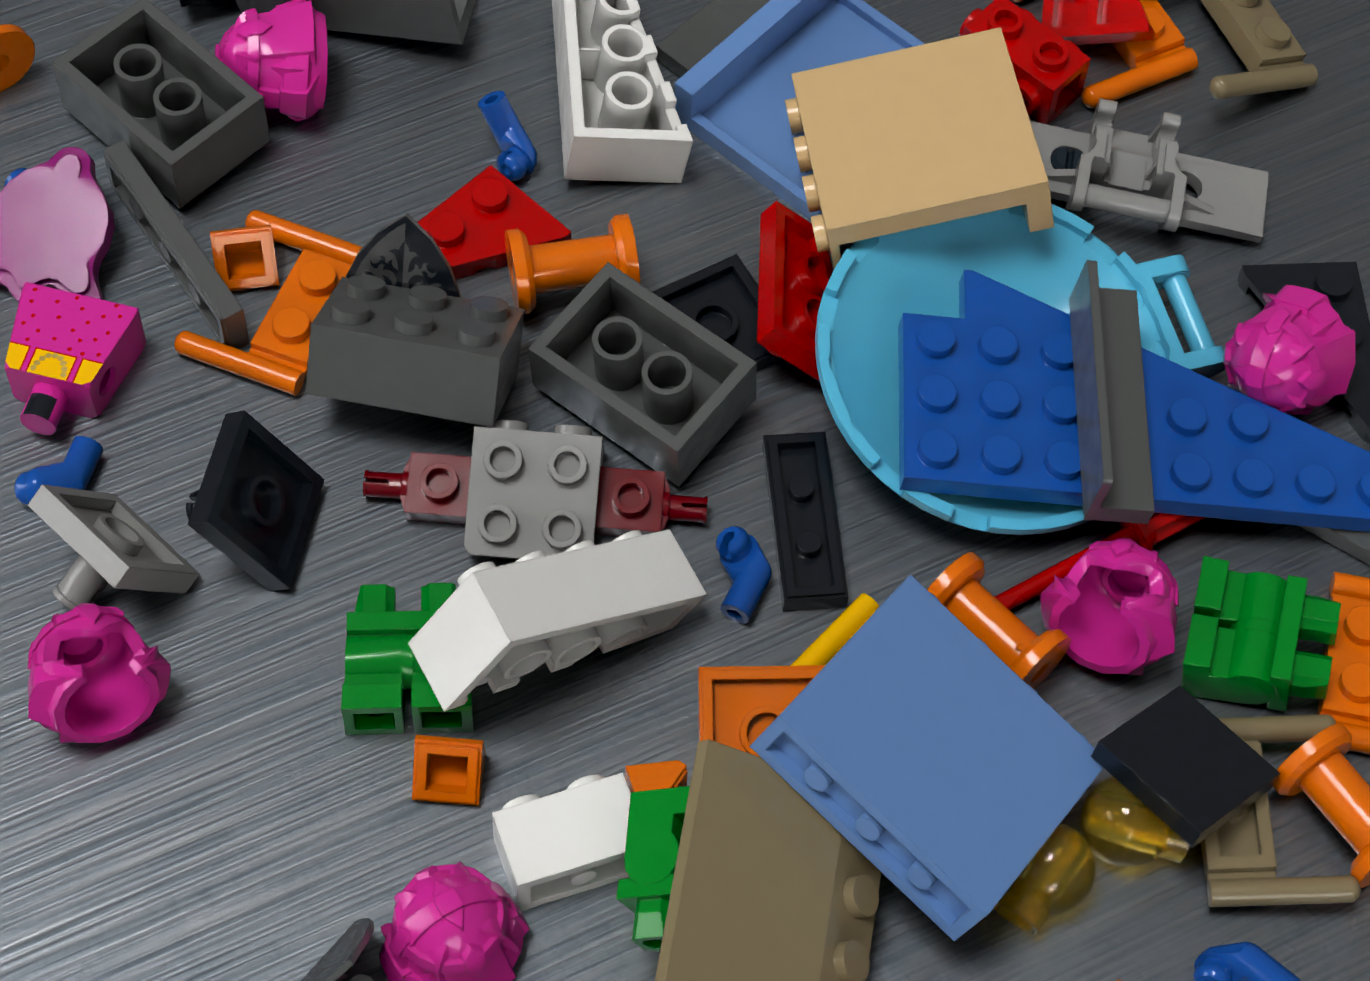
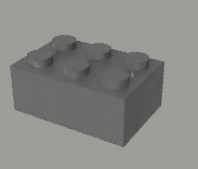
M138 0L52 61L63 107L108 146L124 140L159 191L180 209L270 141L263 96L149 0Z
M609 262L528 348L532 382L535 387L655 471L665 472L666 478L678 487L756 400L757 362Z
M354 275L350 278L342 277L311 323L306 394L493 427L517 378L525 309L508 306L506 301L491 296H480L472 300L448 296L444 290L434 286L420 285L409 289L386 285L383 279L372 275Z

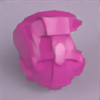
M311 0L286 2L276 5L270 12L257 14V10L252 8L241 13L235 24L224 33L220 43L216 44L214 56L263 96L265 108H279L280 113L288 115L290 119L296 122L307 120L315 115L319 109H323L326 99L328 64L325 15L312 7Z
M1285 285L1277 294L1262 293L1266 302L1265 310L1252 319L1238 323L1230 341L1225 344L1223 365H1225L1229 380L1228 386L1290 415H1309L1314 408L1326 404L1335 395L1346 394L1356 364L1355 331L1343 324L1339 314L1333 309L1328 296L1312 289L1295 285Z
M1131 539L1096 541L1090 544L1089 550L1079 558L1068 575L1062 579L1054 574V581L1041 592L1040 603L1044 627L1047 630L1061 629L1071 638V644L1066 654L1077 664L1102 674L1143 675L1145 666L1158 662L1162 657L1175 651L1176 606L1179 607V590L1176 579L1172 576L1168 566L1159 558L1157 551H1149Z
M81 603L66 613L54 614L51 621L41 629L36 639L31 643L27 670H30L28 680V719L39 722L44 728L58 733L60 743H104L127 735L151 716L155 706L165 698L170 682V663L158 652V645L149 648L144 643L140 635L135 631L134 626L124 616L123 611L117 607H102L91 603Z
M463 862L439 866L431 865L415 873L414 878L404 889L394 896L396 903L392 923L380 926L385 941L379 952V959L388 981H512L516 978L513 967L522 951L524 935L530 928L520 908L500 884L492 882L475 868L465 866Z

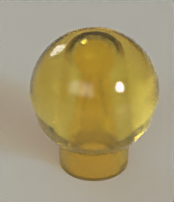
M1109 776L1097 783L1083 801L1080 812V828L1083 838L1090 850L1104 862L1114 866L1138 867L1152 862L1156 857L1180 863L1184 859L1190 845L1113 776Z
M1060 823L995 905L994 909L1017 928L1029 934L1037 935L1050 916H1059L1072 911L1089 895L1096 876L1095 857L1086 839L1074 828Z

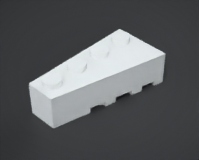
M552 0L564 179L682 183L693 139L687 124H681L675 109L677 99L670 81L665 82L656 61L658 51L651 35H646L639 18L641 9L638 1Z
M670 529L642 535L640 530H633L608 543L595 545L592 540H586L557 554L546 556L544 551H535L510 564L495 566L493 562L488 561L473 566L458 578L459 587L408 642V645L445 712L464 705L468 700L467 695L476 686L488 683L494 694L516 686L520 681L519 677L537 669L545 662L552 673L573 665L574 662L584 658L598 646L604 654L673 629L707 594Z

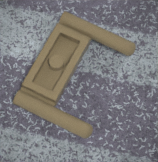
M1201 0L1249 71L1214 77L1209 84L1210 93L1214 98H1233L1311 87L1316 84L1318 80L1316 67L1313 64H1305L1303 62L1307 54L1269 0Z
M1328 714L1218 718L1261 757H1263L1261 743L1306 742L1317 733L1336 724L1335 719ZM1267 792L1201 841L1209 907L1353 903L1360 896L1361 887L1359 881L1351 875L1276 877L1277 863Z

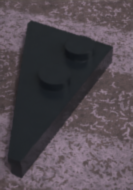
M1357 262L1242 265L1238 276L1239 287L1245 294L1253 291L1264 306H1266V302L1262 293L1277 294L1285 285L1312 289L1327 295L1333 309L1339 314L1343 324L1355 331L1356 364L1346 394H1339L1337 396L1352 414L1348 423L1363 441L1370 444V322Z

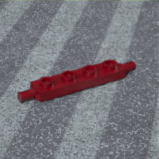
M411 452L403 474L365 470L363 497L401 499L406 520L465 525L471 456ZM600 467L595 535L619 537L633 530H640L642 535L664 531L668 525V520L706 524L708 497L670 495V487L663 471Z

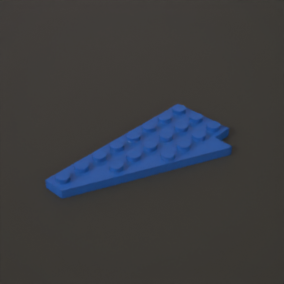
M964 270L959 281V318L903 313L898 326L899 490L1083 506L1070 314L978 272ZM1141 347L1154 513L1370 532L1369 451Z

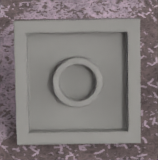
M42 484L28 504L46 524L79 554L59 585L53 590L54 596L71 610L81 603L93 604L108 583L117 589L185 594L200 574L115 494Z

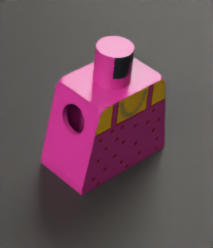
M25 282L6 355L5 371L13 396L19 401L26 403L20 415V422L27 429L42 435H52L56 432L64 412L88 418H94L102 414L146 345L139 309Z

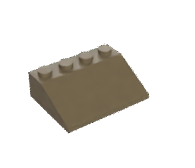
M709 739L699 741L655 981H866L870 970L869 956L875 914L879 905L878 892L881 871L761 757Z

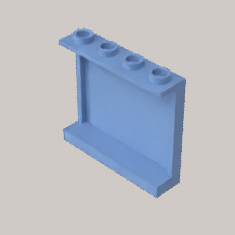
M770 0L675 82L674 94L677 99L675 109L681 124H687L691 133L811 220V216L822 213L821 210L809 212L802 176L813 173L812 171L800 173L793 138L803 136L804 132L792 135L785 100L796 98L791 74L925 43L863 0Z
M911 574L875 610L859 630L749 746L953 941H956L991 912L1103 769L1091 757L1095 748L1087 739L1064 720L1031 686L1026 684L981 639L977 638L940 603L935 595L925 589Z

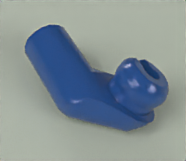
M494 91L485 95L478 102V107L502 151L496 161L498 171L510 181L521 180L525 173L531 174L537 165L538 153L504 91Z
M76 436L63 462L35 467L18 476L14 485L17 499L22 504L28 506L42 484L86 490L104 451L103 447L92 438Z
M731 526L724 529L718 535L715 542L716 550L720 554V561L732 582L720 606V611L731 621L746 624L749 622L770 582L772 571L757 540L752 535H749L744 528Z
M1252 942L1209 947L1197 957L1194 963L1193 981H1300V978Z

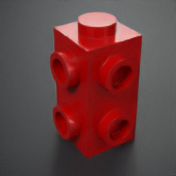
M994 0L984 10L981 8L975 9L963 22L959 36L1001 27L1027 113L1038 123L1049 125L1081 96L1091 58L1084 54L1076 44L1063 39L1039 22L1031 12L1018 7L1010 0Z

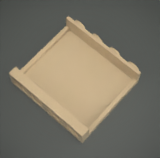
M1001 27L791 74L796 98L785 100L792 135L804 132L803 136L793 138L800 173L808 171L813 173L802 176L809 212L821 210L822 213L810 217L818 253L830 251L834 268L841 259L839 245L1022 205L1030 232L1054 227L1049 181Z

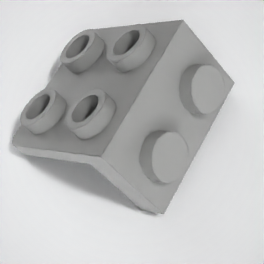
M499 419L496 420L491 428L474 426L464 534V547L467 552L478 557L518 560L535 551H544L547 556L564 552L573 545L586 540L594 542L600 467H603L605 447L603 436H592L591 428L578 425H555L554 433L528 431V423L515 420Z

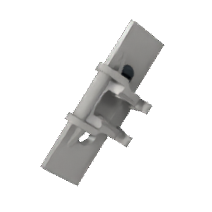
M1100 98L1089 133L1030 121L1049 181L1051 199L1066 202L1065 209L1081 212L1084 206L1158 222V229L1176 232L1178 226L1260 243L1263 237L1269 172L1178 153L1179 145L1174 140L1181 123V115L1163 112L1159 124L1149 136L1114 129V116L1118 102ZM1186 184L1194 188L1198 196L1197 198L1185 193Z

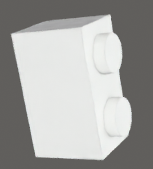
M623 772L606 778L600 774L588 775L571 783L567 790L541 798L536 794L523 795L506 803L502 810L492 812L494 842L514 901L521 911L629 877L625 870L624 857L631 793Z

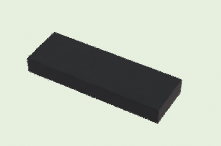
M826 431L763 435L762 450L783 612L847 608L849 596Z

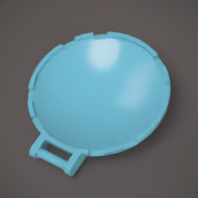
M1053 204L1054 227L1035 232L1029 231L1022 205L856 241L849 249H846L835 266L823 292L817 315L815 357L819 381L827 406L848 445L874 475L905 500L945 521L970 529L1010 535L1044 534L1069 529L1089 522L1091 520H1084L1083 506L899 490L898 326L902 314L911 313L959 318V281L964 270L978 272L1070 314L1069 298L1086 260L1097 261L1099 288L1137 290L1141 347L1210 378L1226 370L1225 365H1223L1224 349L1222 346H1215L1188 284L1187 278L1191 273L1183 255H1172L1136 264L1128 254L1123 252L1118 255L1107 244L1092 234L1093 225ZM1158 290H1165L1191 352L1184 353Z

